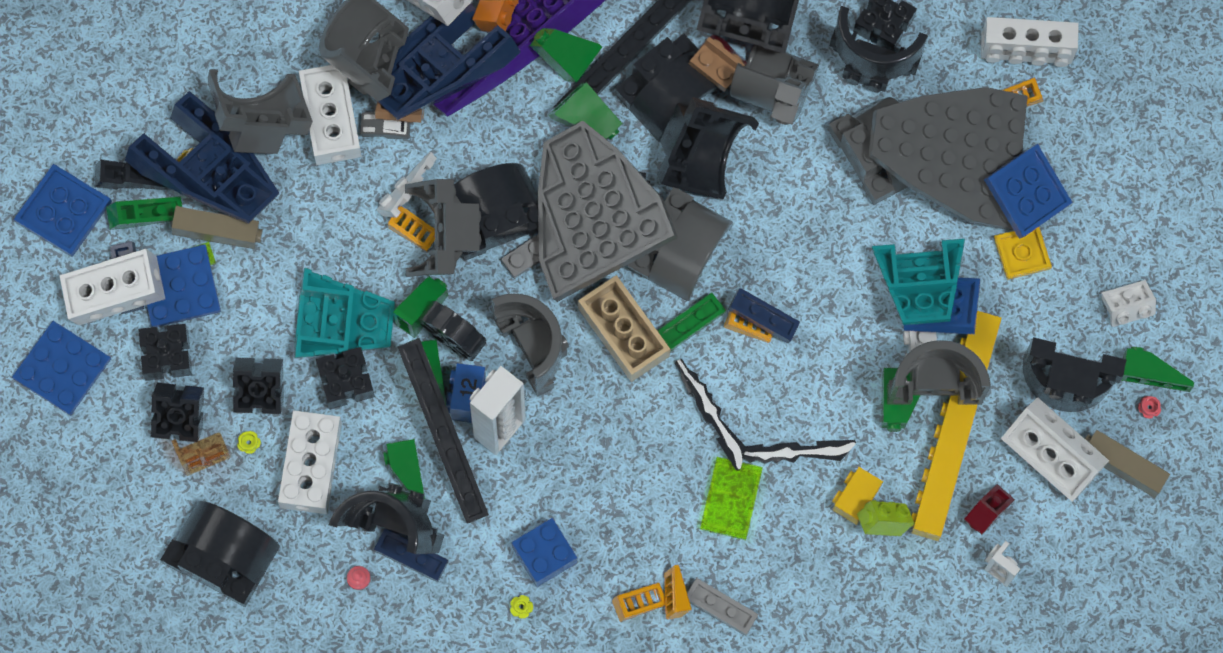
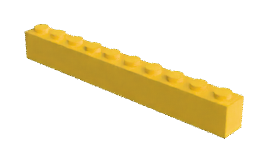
M977 311L975 334H967L966 338L962 337L960 344L973 351L981 359L986 369H988L1002 318ZM960 370V382H963L967 376ZM949 396L948 403L943 402L940 416L944 417L942 425L937 424L934 433L937 443L935 447H930L927 458L931 460L930 468L924 469L921 479L922 482H925L923 491L918 490L915 504H918L919 507L917 513L912 512L911 515L914 521L911 534L938 542L943 532L977 405H958V396Z

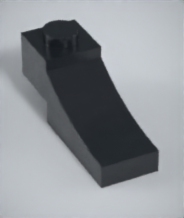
M101 159L95 167V187L115 190L118 188L169 189L141 175L126 161L116 162Z

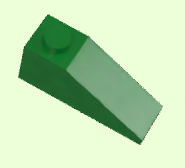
M181 196L114 202L106 207L109 230L171 222L174 218L176 206L182 207Z
M1127 348L1123 354V359H1127L1121 381L1190 392L1194 387L1192 380L1153 353L1144 351V348Z
M415 439L386 444L387 451L383 452L385 466L390 465L391 472L406 492L410 493L411 490L424 493Z

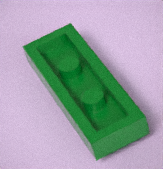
M710 293L659 329L658 333L669 346L671 352L725 314L726 310L714 294Z

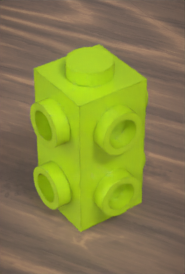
M872 500L867 502L864 508L857 514L864 533L870 535L902 536L914 524L910 510L905 503Z

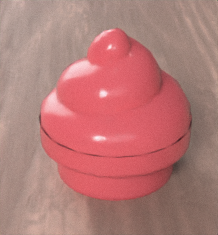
M354 566L347 573V583L355 590H362L370 583V573L363 566Z

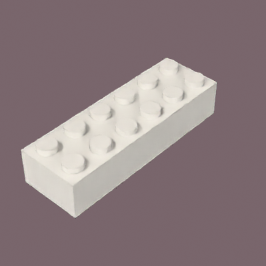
M502 366L497 371L493 369L486 377L485 381L487 383L483 388H477L470 397L474 439L494 455L500 452L526 420L524 383Z

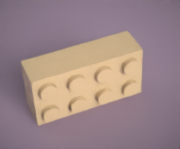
M617 275L578 300L579 311L630 382H633L670 357L669 346Z

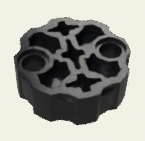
M432 301L419 318L420 325L430 335L468 361H473L486 344V338L473 325L437 301Z

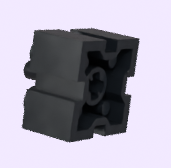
M869 0L867 9L864 8L856 20L853 32H858L859 36L868 41L872 36L878 40L877 46L894 51L902 39L903 31L906 32L913 22L917 8L903 0L899 4L892 0Z
M186 324L168 325L165 332H159L158 327L138 329L140 348L143 354H147L141 356L142 374L145 381L164 379V373L170 372L174 378L193 376L191 356L188 350L184 351V349H190L189 331Z
M361 347L344 351V357L336 360L334 354L316 359L322 384L328 382V384L323 385L329 410L348 405L346 399L356 397V401L360 402L375 397L369 373L363 374V372L368 370Z
M236 357L233 367V388H235L233 394L234 413H253L254 408H262V414H281L284 402V384H282L283 359L264 358L263 364L255 363V358Z
M157 382L152 394L151 413H154L151 420V437L170 439L171 435H179L180 441L198 442L203 430V412L201 410L204 405V387L185 385L184 390H176V384Z

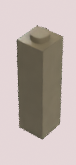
M179 206L175 208L172 223V235L255 249L256 242H261L263 229H259V221L252 220L248 224L229 215Z
M1098 430L1095 431L1093 436L1088 434L1085 438L1109 460L1104 467L1105 469L1153 498L1157 497L1170 476V473Z

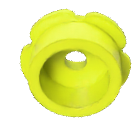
M253 431L243 432L238 437V449L241 452L245 451L246 454H252L260 447V438Z
M525 595L514 597L510 602L511 614L520 619L527 618L529 613L533 611V603Z

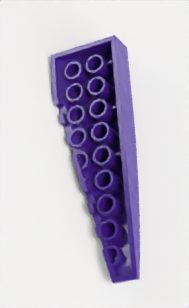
M519 0L511 16V23L508 25L506 33L512 37L521 52L504 68L434 104V106L448 117L474 102L540 56L530 46L534 41L535 34L539 30L548 28L569 33L606 0Z

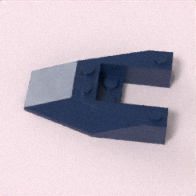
M472 3L449 26L430 16L406 38L405 45L401 46L398 50L391 73L395 77L391 95L377 102L399 120L439 103L497 72L511 62L521 51L512 37L498 25L464 56L455 49L452 44L475 24L473 16L476 9Z
M190 91L174 104L170 118L196 139L199 144L178 162L143 133L128 147L125 161L141 175L248 224L279 195V191L255 154L234 152L229 138L230 131H220L215 112Z

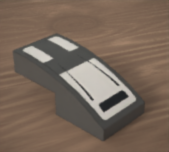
M362 112L360 134L362 137L410 139L411 123L376 119L375 112Z

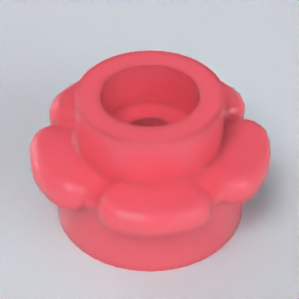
M1145 396L1141 399V403L1138 404V410L1143 414V417L1151 419L1153 416L1156 417L1160 414L1161 403L1156 397Z

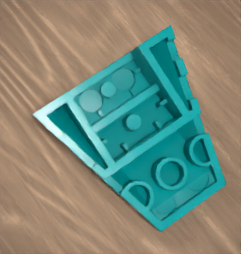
M965 238L942 240V251L896 254L895 244L872 246L873 253L903 325L951 321Z
M304 268L294 340L295 358L339 354L361 347L362 351L390 348L395 302Z

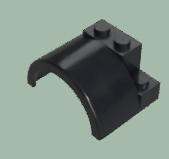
M704 0L696 30L786 53L799 0ZM717 10L726 11L725 17L718 14ZM771 23L777 25L778 28L770 29Z
M840 6L829 46L839 54L842 61L846 64L842 75L846 82L852 85L862 84L867 86L870 91L879 93L880 91H886L890 79L902 75H916L928 35L919 32L913 44L907 49L901 47L899 53L860 39L856 40L858 32L854 31L851 35L848 27L849 8Z
M684 33L673 42L666 37L635 62L632 75L615 88V95L658 142H660L677 103L689 105L692 97L701 99L717 90L721 93L723 92L689 65L690 60L699 49Z
M692 97L689 105L677 103L660 140L666 155L657 174L660 183L724 199L727 193L725 187V168L733 141L745 126L750 125L756 131L759 125L758 121L752 116L715 107L713 102Z
M504 163L494 165L472 173L454 184L456 196L460 202L479 204L481 220L479 222L481 244L479 251L463 252L462 255L465 261L485 254L486 250L529 234L531 236L539 233L538 196L526 168L522 164ZM523 207H529V211L525 213Z
M1033 337L1023 356V374L1030 391L1047 406L1064 412H1079L1100 403L1107 396L1113 385L1119 384L1122 380L1127 359L1103 354L1100 362L1058 353L1055 352L1056 342ZM1046 365H1050L1048 376L1042 370ZM1098 377L1102 378V383L1097 386Z
M389 483V486H380L379 491H364L349 497L339 505L329 522L330 526L336 528L338 526H349L357 529L361 527L367 532H375L376 525L408 535L407 552L413 554L439 553L444 539V534L437 532L438 528L431 525L427 515L431 500L424 498V493L411 490L410 493L402 491L403 486ZM375 503V510L373 511V507L370 505Z
M198 501L176 540H171L160 560L164 565L195 579L223 594L224 597L246 607L280 545L266 532L242 517L213 503ZM233 570L243 577L240 579L232 577Z

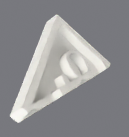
M429 152L406 178H401L394 187L396 189L391 194L385 195L380 200V206L376 209L379 214L385 217H398L401 212L397 207L404 205L412 196L411 194H405V184L421 182L424 179L421 175L426 170L431 169L437 159L432 152Z

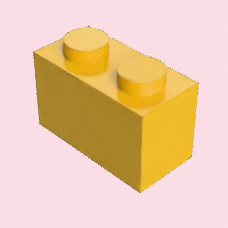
M858 467L856 472L850 471L844 481L847 484L843 492L839 490L832 500V503L835 504L833 511L855 525L860 521L857 514L864 508L867 502L874 499L883 483L882 480L861 467Z

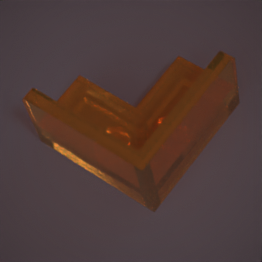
M216 433L183 448H180L176 439L171 440L187 476L231 458L221 433Z

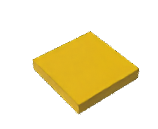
M1040 227L1020 239L1015 231L994 236L1007 280L1052 269Z

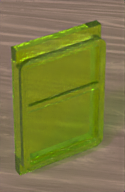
M717 457L700 530L746 540L763 467L742 463L741 469L736 471L729 459Z

